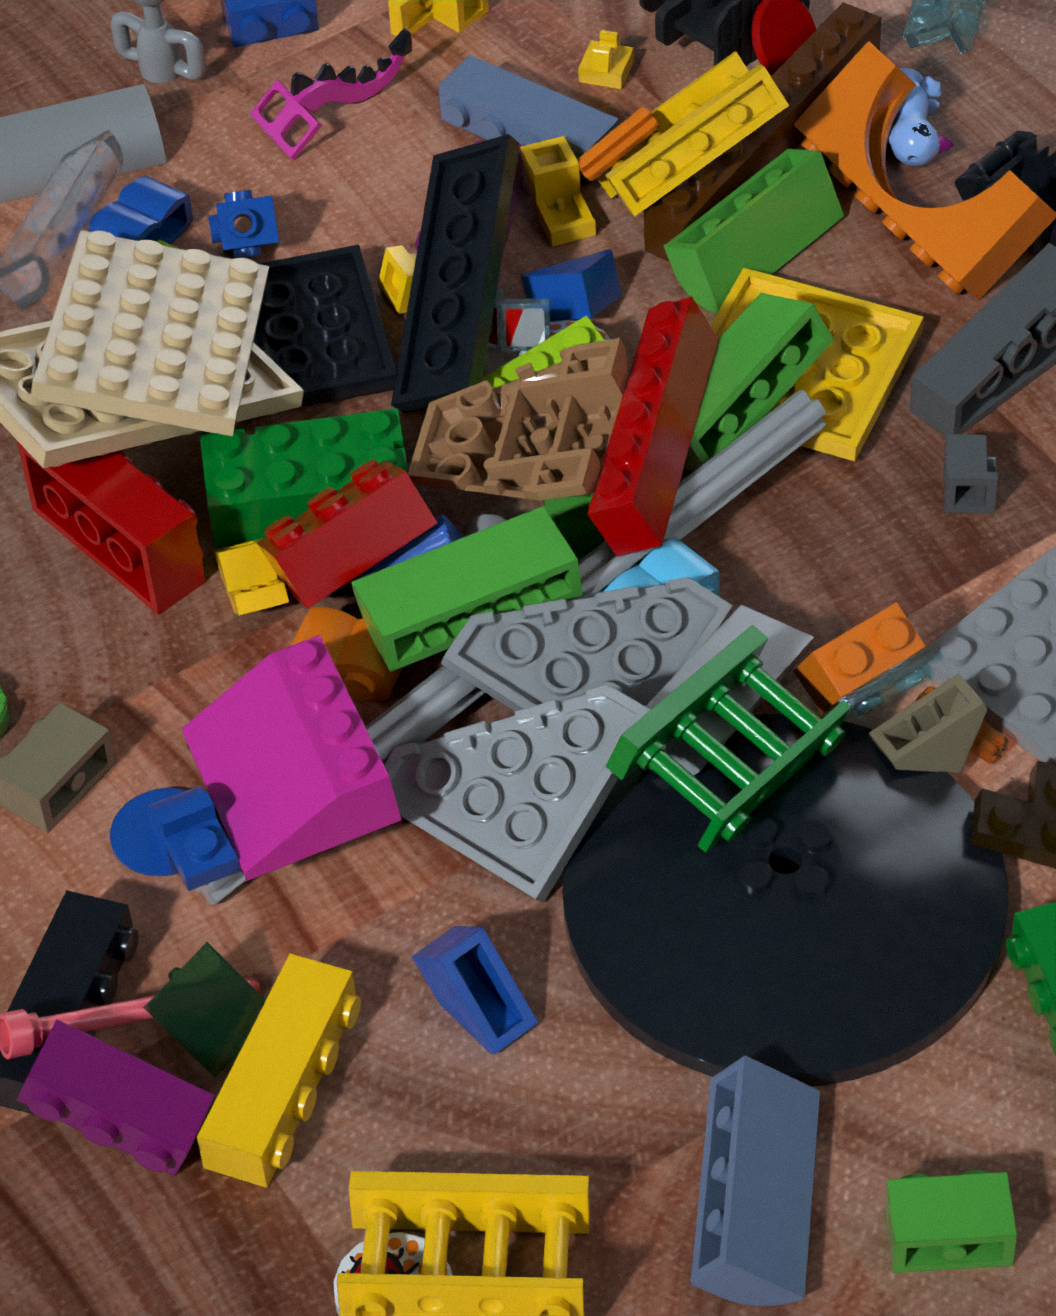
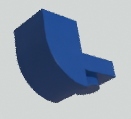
M194 787L147 806L151 837L171 875L179 872L188 891L240 871L238 857L216 818L214 803L203 787Z

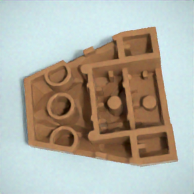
M621 338L574 345L559 351L562 362L535 372L531 363L516 368L519 379L493 389L489 382L485 380L429 402L408 471V476L413 484L538 501L594 493L628 379L625 346Z

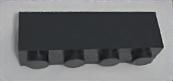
M66 890L7 1012L24 1009L27 1014L36 1013L38 1017H45L111 1004L117 990L119 971L124 961L129 962L132 960L138 945V930L133 928L129 906ZM96 1030L84 1033L95 1037ZM43 1040L41 1047L34 1048L32 1054L6 1059L0 1051V1106L35 1115L27 1105L17 1101V1098L46 1040Z

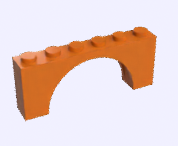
M868 41L793 124L806 136L801 145L806 150L821 151L823 159L828 157L833 163L827 170L847 188L854 182L860 188L854 196L874 214L881 208L887 214L881 222L900 240L909 235L915 241L909 249L928 267L937 262L943 268L937 276L957 295L966 289L976 299L980 300L1056 218V212L1010 170L985 191L954 205L925 208L900 202L889 184L885 162L886 146L894 118L916 84Z

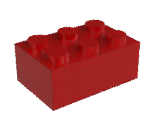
M376 459L370 460L356 468L350 474L352 481L339 490L335 491L333 487L321 491L307 502L310 509L294 519L290 515L284 516L264 530L267 537L257 543L279 579L284 582L288 593L305 608H310L437 524L436 519L405 470L386 460L380 463Z

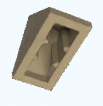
M958 673L869 732V734L896 770L961 773L987 712V707Z

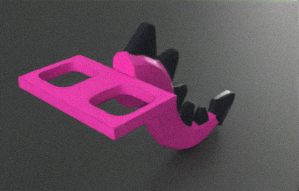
M404 28L390 43L388 48L391 56L381 57L377 60V71L374 72L369 65H365L356 79V69L349 65L336 76L333 67L329 63H325L314 78H310L301 72H296L292 75L291 91L277 79L254 107L250 115L291 159L295 160L322 127V124L309 111L315 113L326 102H361L382 90L394 78L404 57L412 52V35L410 31ZM276 93H280L286 99V105L277 117L269 123L263 116V109ZM303 117L308 122L309 129L298 144L292 147L286 141L285 135L296 120Z

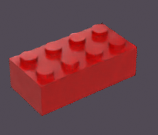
M17 441L32 510L155 613L160 615L205 583L202 565L204 553L198 542L196 531L198 519L195 512L184 500L180 499L177 501L164 491L160 482L149 473L144 475L133 466L122 450L43 469Z

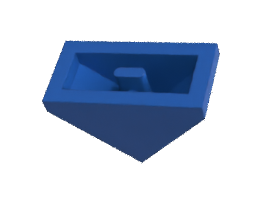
M610 249L520 275L527 308L543 309L545 321L581 319L586 315L588 318H593L622 296L613 252Z

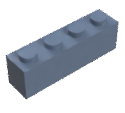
M469 55L438 85L441 120L486 140L509 134L520 145L525 146L565 136L576 159H578L619 126V119L472 55ZM579 171L580 181L590 185L593 181L586 179Z

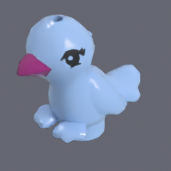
M899 68L916 86L900 106L890 128L887 142L890 144L895 157L903 164L913 167L924 166L938 153L947 152L954 146L952 141L938 133L927 121V116L934 115L940 105V102L928 98L941 96L940 82L934 81L930 76L923 78L914 69Z

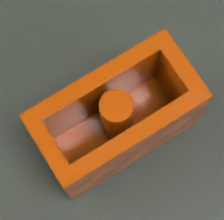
M895 602L813 651L793 671L820 713L824 715L842 701L849 700L905 666L926 645L898 603Z

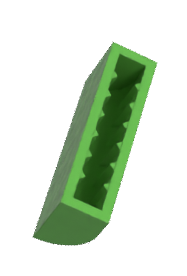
M544 506L351 582L366 627L390 672L449 649L471 615L493 612V615L522 610L523 606L561 599L569 601L583 595L578 559Z

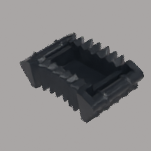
M1015 131L1004 141H999L995 148L977 163H972L969 169L955 180V186L962 200L965 201L991 187L1010 170L1056 212V151L1049 156V146L1038 150L1037 135L1030 131ZM1056 218L1033 242V255L1040 252L1048 243L1056 247Z

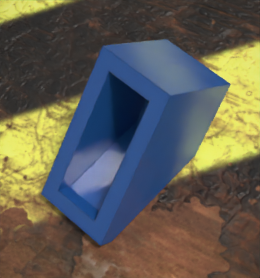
M454 926L412 956L439 1004L490 1054L495 1055L538 1023L483 927Z

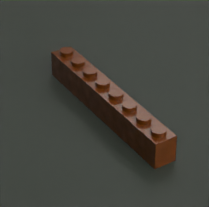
M842 2L771 76L789 106L644 210L645 251L669 261L664 249L665 244L785 150L796 149L806 138L793 125L796 120L868 41L880 51L882 17Z

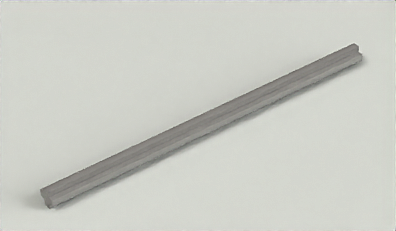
M805 390L797 391L683 479L678 486L663 542L674 537L679 540L684 538L826 426L822 419L826 411L819 400L811 401ZM606 540L578 561L583 595L569 601L594 597L596 593L603 592L623 572L632 567L639 566L643 559L655 548L617 557ZM442 666L368 723L365 728L383 764H385L394 748L413 742L418 745L485 694V692L450 669ZM239 865L240 871L198 887L195 890L197 893H202L209 904L215 905L244 883L246 879Z

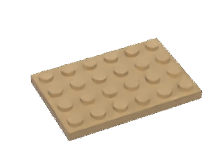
M80 230L32 382L31 399L233 436L269 266L257 264L247 258L229 259L214 256L200 249L182 250L162 246L153 240L135 241L119 238L106 231L88 232Z
M52 320L0 331V423L43 469L61 466L65 463L94 456H103L110 452L135 446L149 445L156 441L181 435H191L201 431L31 399L32 382ZM254 342L236 423L301 407L304 390Z

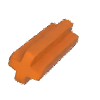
M644 107L638 109L577 159L579 171L586 179L594 181L658 129L659 124L656 118L648 109Z

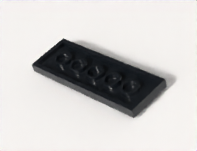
M509 134L433 155L397 366V377L395 378L391 406L398 408V411L402 414L427 409L429 402L483 381L520 143Z

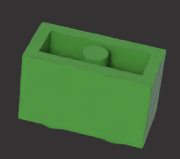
M969 1170L960 1175L934 1177L914 1173L905 1175L900 1179H887L884 1211L893 1273L1013 1266L1017 1231L1007 1172L988 1173L984 1170Z

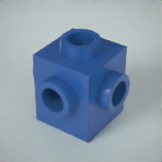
M252 190L225 193V202L216 203L217 214L208 215L212 243L222 242L223 252L233 251L234 259L261 256V247L279 244L272 195L253 198ZM237 218H248L252 223L251 229L245 233L237 231L234 227V222Z

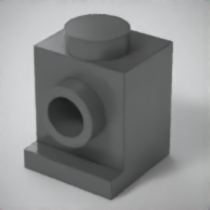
M946 434L943 463L944 513L995 514L998 472H996V455H987L986 435Z

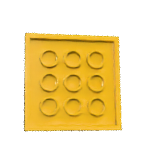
M743 268L712 321L711 328L719 339L760 293L813 303L834 341L767 414L797 391L805 390L811 401L818 399L824 407L826 414L822 419L826 426L801 446L855 462L923 332L924 317Z

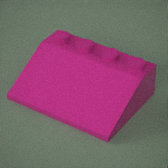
M320 635L269 654L182 728L185 740L210 798L214 803L229 842L238 857V862L246 881L402 820L387 770Z

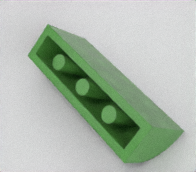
M785 150L664 245L677 280L697 304L717 314L743 268L772 275L844 217L821 151Z
M760 293L721 335L684 469L694 472L764 418L834 341L813 303Z

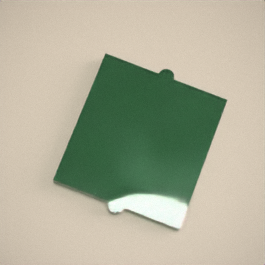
M206 942L181 969L175 967L168 973L170 980L143 1008L215 1078L241 1051L266 999Z

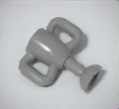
M132 0L143 6L144 20L126 11L113 14L110 25L114 47L126 59L139 62L140 73L144 79L153 83H167L179 76L190 80L203 78L206 71L203 44L194 34L174 29L168 20L162 16L161 3L164 0ZM129 28L137 33V48L133 47L131 43ZM180 43L186 49L188 64L182 58Z

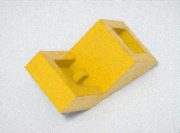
M388 0L391 34L397 36L404 28L408 29L412 35L433 19L460 33L489 12L488 0Z
M565 136L521 146V157L536 215L551 246L596 236L595 219L580 193L579 163Z
M264 538L213 550L234 613L239 616L289 603L284 582L278 580L276 572L257 544Z

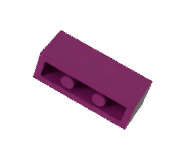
M56 1019L21 1089L17 1101L27 1105L32 1113L48 1121L59 1120L80 1130L82 1135L94 1144L105 1147L113 1146L134 1156L135 1160L146 1169L155 1172L165 1171L175 1176L189 1153L215 1095Z

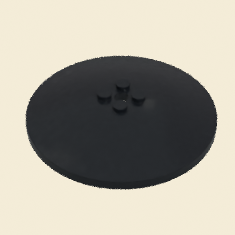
M783 714L754 715L790 746L806 734ZM843 721L840 727L846 733L831 753L823 756L818 752L749 814L751 817L750 821L733 841L728 843L722 838L705 853L698 847V844L711 820L651 769L645 771L639 766L623 781L617 780L564 868L562 893L565 930L571 953L581 976L593 996L607 1013L630 1035L653 1051L677 1064L712 1077L743 1056H747L811 1087L825 1086L872 1075L910 1059L949 1032L973 1007L986 988L996 968L1005 936L1008 913V881L1003 856L999 852L970 844L974 801L946 771L896 770L872 740L869 734L872 729ZM738 730L724 745L757 774H761L774 762ZM710 762L699 773L693 775L726 804L742 790ZM788 860L796 863L800 868L793 873L782 874L773 870L771 865L777 861Z

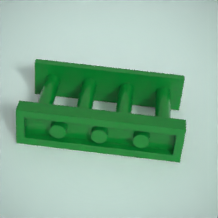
M753 624L622 733L606 764V768L622 781L639 766L645 771L651 768L706 815L711 822L698 844V847L705 853L722 838L728 843L733 841L750 821L751 817L749 814L818 752L823 756L831 753L846 733L840 726L850 711L851 706L845 701L839 703L822 719L762 669L763 662L759 659V656L769 638ZM736 683L741 687L748 684L806 734L792 746L788 745L730 696L731 688ZM705 710L709 714L717 712L774 762L761 774H757L697 723L699 715ZM672 738L677 742L684 740L742 790L726 804L665 752L666 743Z

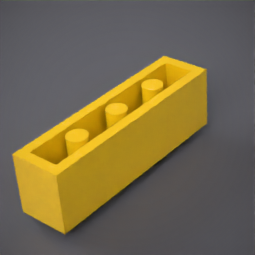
M289 954L197 1136L204 1169L268 1188L277 1168L284 1169L293 1151V1134L300 1121L306 1122L310 1118L316 1103V1087L322 1075H329L334 1069L339 1053L338 1042L344 1029H352L359 1016L361 998L356 996L352 971Z

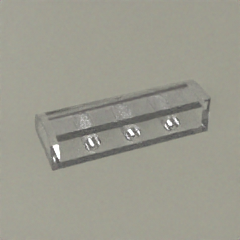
M109 129L63 156L0 257V290L20 309L40 300L46 294L77 243L80 230L84 231L122 168L123 152L118 140Z

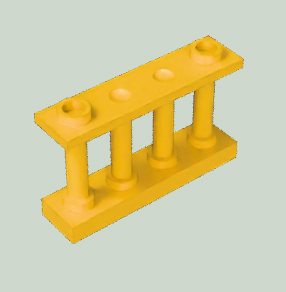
M733 52L651 111L659 124L658 129L601 174L597 180L609 198H613L618 194L630 214L635 217L787 108L789 104L764 66L759 64L748 71L738 53Z
M351 1171L348 1190L352 1229L366 1230L361 1272L338 1273L337 1275L340 1316H584L583 1278H567L569 1233L589 1234V1176ZM390 1229L425 1230L421 1275L385 1274ZM449 1231H485L482 1276L445 1275ZM509 1232L545 1233L542 1278L506 1277Z

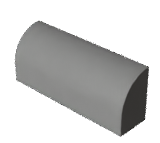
M145 84L0 117V203L167 163L158 122Z
M740 605L646 707L649 709L655 707L752 624L769 638L759 659L763 662L762 669L779 683L809 651L813 644L814 636ZM736 683L731 688L730 696L751 713L765 700L748 684L741 687ZM705 710L699 715L697 723L723 745L737 731L717 712L709 714ZM672 738L666 743L665 752L692 775L699 773L709 762L684 740L677 742Z

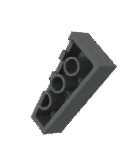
M1048 243L944 346L916 370L910 382V411L945 436L946 434H963L1056 364V247Z

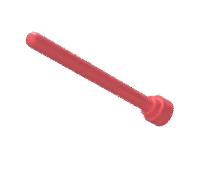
M248 977L45 1017H38L36 1013L27 1014L24 1009L0 1013V1051L6 1059L31 1055L33 1049L41 1047L43 1040L47 1039L56 1019L82 1032H89L252 1000L259 995L261 988L256 979Z

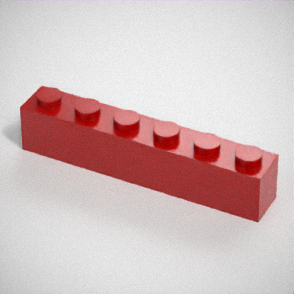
M692 296L674 302L664 301L648 309L587 514L617 557L659 547L663 544L719 341Z

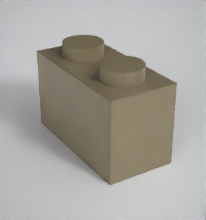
M59 703L46 717L40 718L35 722L29 734L11 752L4 754L0 758V806L44 832L49 833L116 763L109 729Z

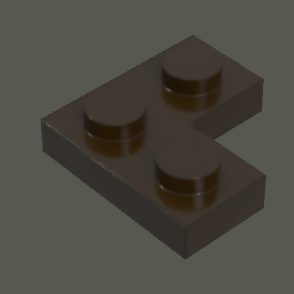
M1042 761L1036 762L1030 772L1028 801L982 788L974 801L970 844L1056 869V766Z

